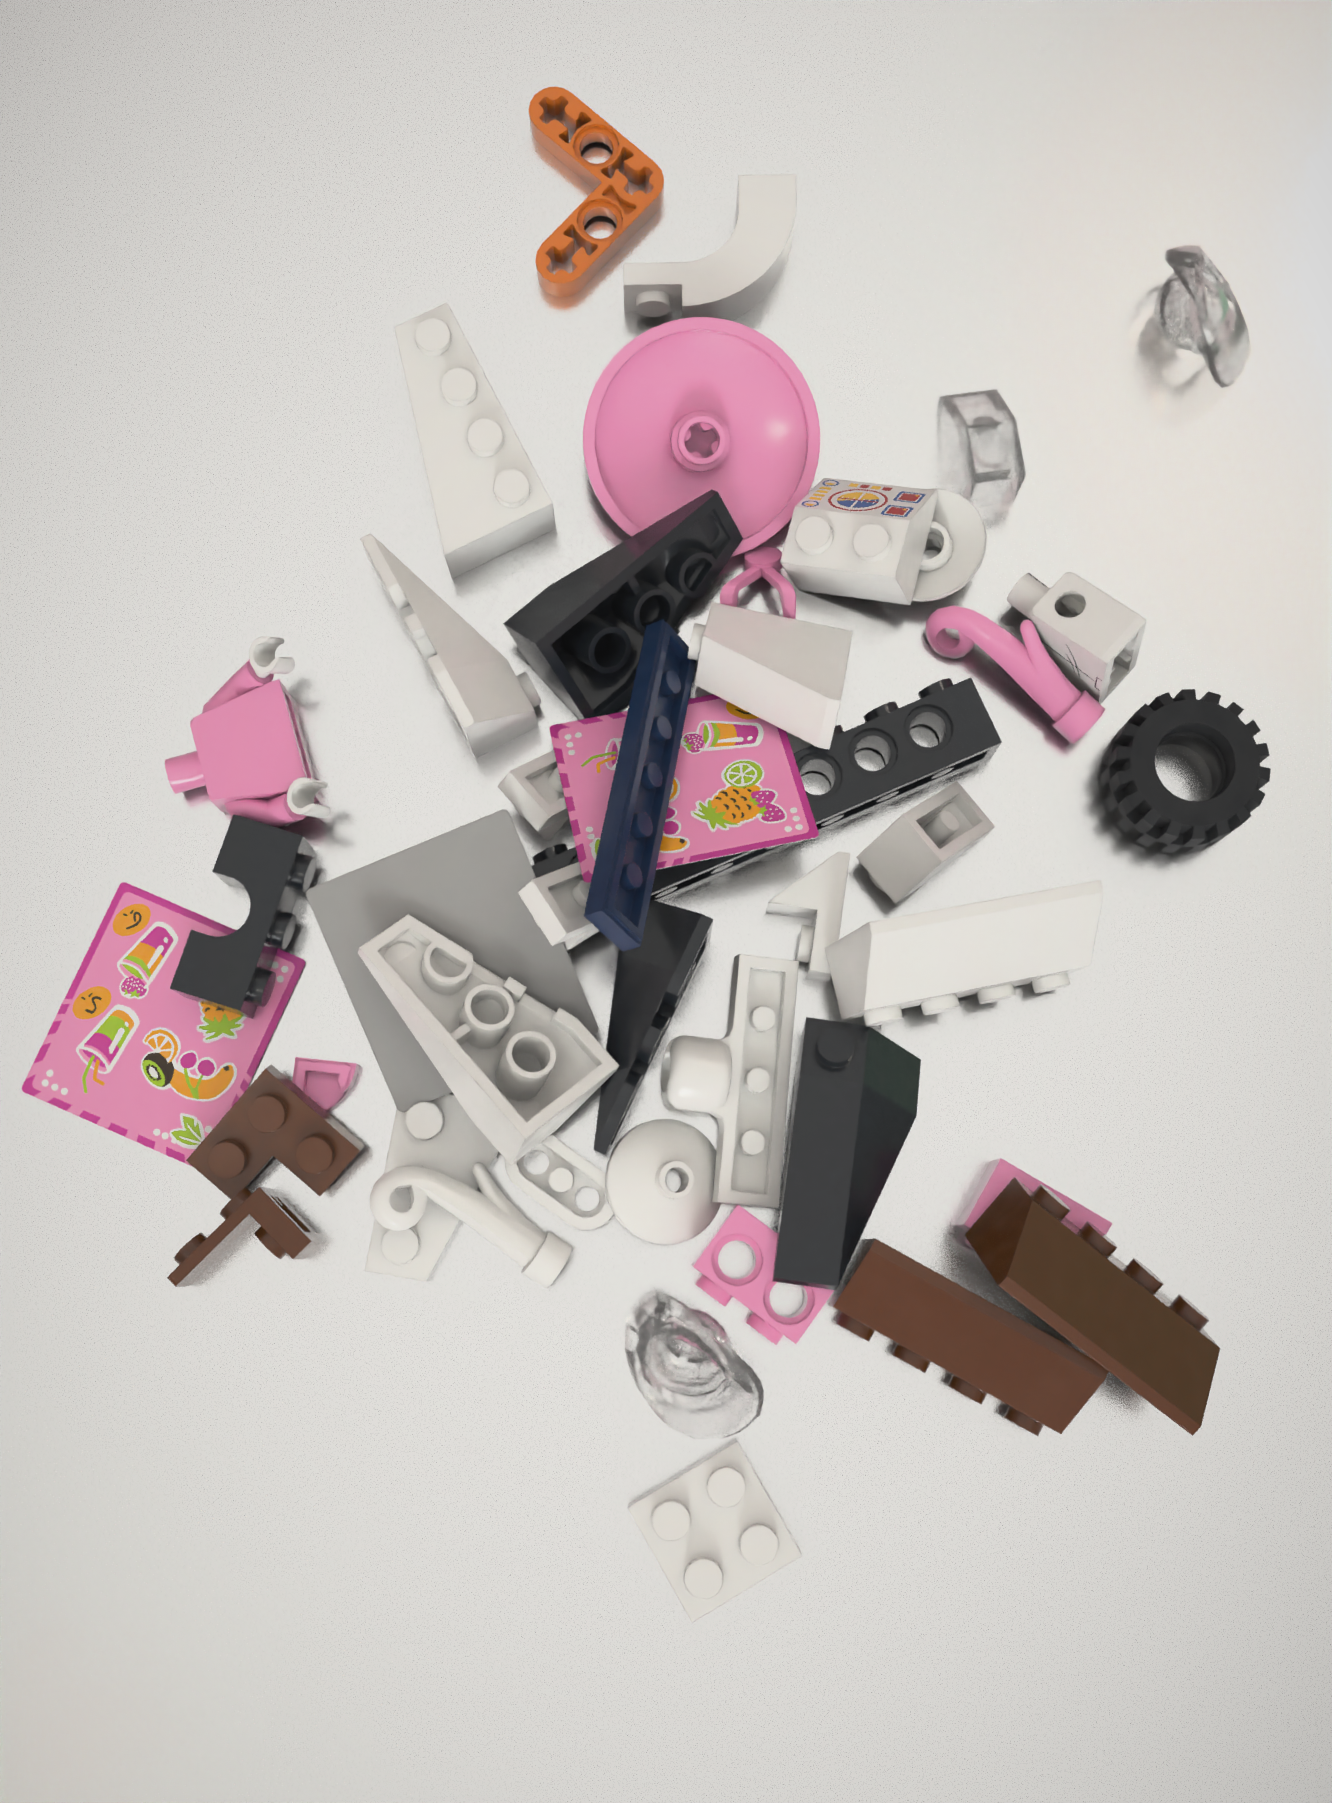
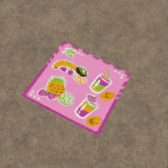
M714 694L689 699L656 870L817 838L819 832L787 732ZM628 711L556 724L549 728L581 873L585 883H591Z
M122 882L22 1085V1091L190 1165L186 1161L188 1157L248 1089L305 966V960L278 948L270 970L276 973L271 997L264 1007L257 1006L253 1019L185 998L170 989L190 931L194 930L206 935L220 937L232 934L237 930L131 884Z

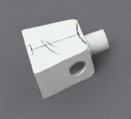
M1026 573L1017 581L1008 594L1007 602L1033 622L1042 644L1066 678L1080 692L1086 690L1100 704L1136 666L1147 619L1076 573H1064L1051 588L1032 574Z

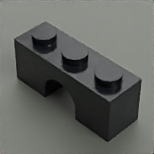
M233 814L212 872L225 884L244 889L248 892L250 898L249 915L245 923L237 931L226 936H210L191 930L170 989L185 998L251 1019L254 1017L257 1006L264 1007L268 1003L276 980V973L270 971L278 948L285 949L288 946L295 929L296 915L291 913L299 890L307 891L316 869V857L311 856L313 848L302 835Z

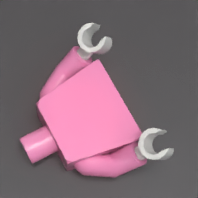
M261 636L252 642L249 649V660L203 706L202 714L190 721L197 751L165 759V769L175 794L206 786L211 802L221 812H227L231 818L234 814L280 829L303 820L307 816L315 818L328 817L330 814L329 806L314 804V802L319 801L317 792L322 788H327L328 783L313 779L291 696L280 679L272 681L274 674H288L292 672L295 668L294 659L292 657H278L275 659V651L279 645L284 643V638Z

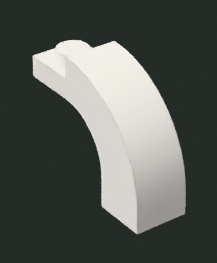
M796 174L738 175L735 229L728 241L711 255L690 262L623 263L624 312H637L647 317H658L667 314L669 311H681L682 319L713 317L732 321L751 310L773 288L790 254L797 204Z

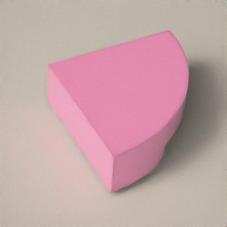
M295 1057L292 1082L321 1108L329 1112L349 1094L356 1081L360 1065L357 1063Z

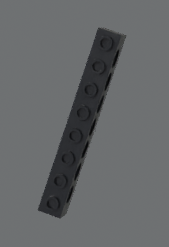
M951 678L937 681L918 693L919 700L900 708L895 701L883 704L864 716L865 723L847 731H844L842 725H836L829 750L818 748L811 744V746L793 753L800 776L808 771H819L825 774L831 783V790L825 794L813 795L806 791L818 832L991 758L1002 741L972 678L954 685ZM918 724L932 727L939 736V744L934 747H923L917 744L911 737L910 728ZM861 748H874L883 755L886 766L877 771L866 770L857 763L854 753ZM791 843L657 869L650 899L655 901L662 900ZM566 844L549 847L533 856L534 865H532L536 878L577 863L579 859L576 847L569 850Z

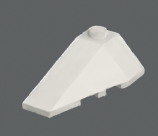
M371 533L361 537V543L372 567L475 759L538 727L534 707L542 704L528 674L523 672L516 676L508 660Z
M409 914L359 947V956L465 1112L510 1165L514 1164L556 1131L619 1067V1064L578 1018L560 1007L557 1012L526 994V986L511 977H508L506 981L474 962L472 953Z

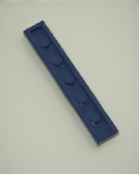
M664 619L646 625L584 917L622 952L641 947L696 665V660L688 659L689 646Z

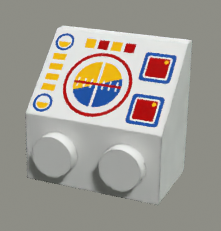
M823 478L794 507L780 563L798 590L911 605L938 493L936 490Z

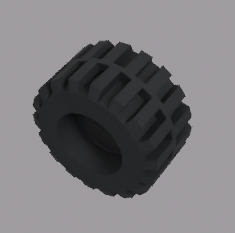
M1182 689L1174 698L1167 692L1157 696L1149 705L1145 703L1112 739L1113 744L1106 750L1102 761L1103 764L1108 765V768L1101 775V788L1111 789V795L1105 800V804L1109 813L1117 809L1120 810L1124 817L1117 825L1125 833L1134 827L1141 832L1136 841L1146 847L1158 841L1161 842V852L1174 853L1181 847H1185L1186 853L1199 851L1207 844L1212 846L1252 816L1250 812L1260 806L1265 796V793L1259 789L1270 781L1271 768L1260 766V763L1270 754L1267 743L1256 744L1254 736L1261 731L1254 719L1245 725L1238 717L1244 709L1235 702L1224 708L1219 705L1221 695L1210 691L1200 700L1196 699L1195 689ZM1168 744L1182 745L1192 749L1203 758L1212 778V789L1208 800L1188 801L1179 798L1162 784L1155 766L1157 747Z

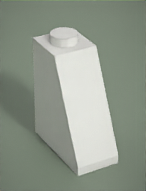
M712 602L706 625L695 623L691 635L688 659L698 660L694 684L818 748L830 749L842 698L853 631Z

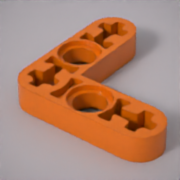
M548 87L536 93L530 101L528 112L532 135L540 145L594 189L541 244L536 254L535 263L539 284L546 292L553 296L567 297L580 291L659 210L664 198V177L660 167L573 93L561 87ZM548 112L553 116H557L564 112L566 127L555 119L546 124L544 114ZM568 129L574 134L570 143ZM603 142L611 148L613 153L605 162L594 164L586 161L581 156V151L589 143ZM623 162H624V174H625V176H624L622 173L619 172V170L621 169V166H622ZM628 180L637 186L647 181L649 183V193L646 194L638 190L632 195L629 194ZM596 216H607L617 226L613 234L602 239L588 235L584 227L588 220ZM574 239L580 247V249L576 253L574 249ZM573 255L571 259L572 272L570 274L562 269L555 274L552 273L551 262L553 260L563 264Z

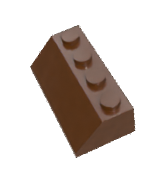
M1014 1177L965 1233V1237L997 1285L1193 1436L1202 1425L1220 1352V1347L1203 1329L1210 1320L1181 1294L1171 1301L1158 1290L1164 1283L1137 1259L1133 1258L1126 1266L1112 1255L1118 1247L1093 1224L1087 1221L1080 1229L1069 1221L1065 1216L1071 1209L1048 1188L1040 1184L1033 1192Z
M876 1238L862 1239L837 1290H835L828 1303L829 1306L841 1312L836 1321L837 1325L868 1342L874 1332L897 1343L891 1355L923 1373H926L930 1363L951 1373L952 1377L947 1385L948 1387L981 1405L987 1394L1009 1406L1004 1418L1036 1436H1039L1043 1426L1062 1434L1104 1382L1109 1372L1089 1356Z

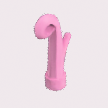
M958 606L937 609L929 616L926 622L925 634L929 645L936 653L944 657L960 658L969 653L976 643L1054 720L1051 725L1071 744L1087 733L1104 713L1105 708L1086 690L1080 692L1066 678L1048 654L1031 620H1024L1020 625V632L1024 641L1022 643L1013 634L989 618L968 608ZM945 628L958 630L959 640L952 639L946 633Z

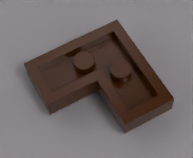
M271 1064L264 1069L186 1161L228 1198L232 1199L240 1191L247 1188L267 1163L275 1157L317 1195L321 1196L365 1145Z

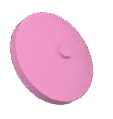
M692 317L666 322L647 330L625 345L612 358L596 382L588 402L583 425V455L588 479L602 508L624 533L632 537L712 489L721 496L743 537V540L732 556L740 555L766 542L792 519L794 507L810 490L820 453V426L815 401L806 380L793 360L772 340L758 331L740 323L713 317Z

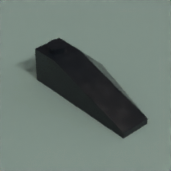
M711 489L551 584L503 624L531 667L580 720L613 714L631 699L646 625L664 619L679 634L680 631L675 626L692 601L696 598L704 597L743 540V537L717 491Z
M651 899L641 947L623 952L619 950L606 1051L619 1064V1067L601 1085L593 1149L596 1153L606 1158L711 938L714 919L701 913Z
M806 1017L798 1047L772 1280L774 1282L837 1290L917 1116L921 1059L870 1026L866 1027V1025Z

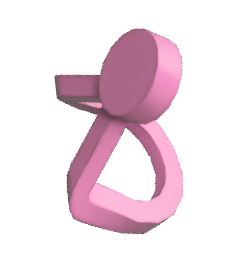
M767 546L756 547L747 551L744 555L745 571L724 585L720 593V604L737 607L739 591L762 576L778 590L783 617L795 619L796 594L794 588L779 573L783 568L780 563L782 552L777 548Z

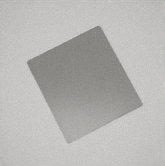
M505 809L321 883L306 891L308 902L394 1103L400 1112L408 1111L419 1102H430L452 1093L358 954L359 947L408 914L472 953L474 962L506 981L508 977H511L526 986V994L557 1012L560 1007L578 1018L592 1035H595L599 1030L564 943L561 942L554 946L550 944L518 894L536 876L510 813Z

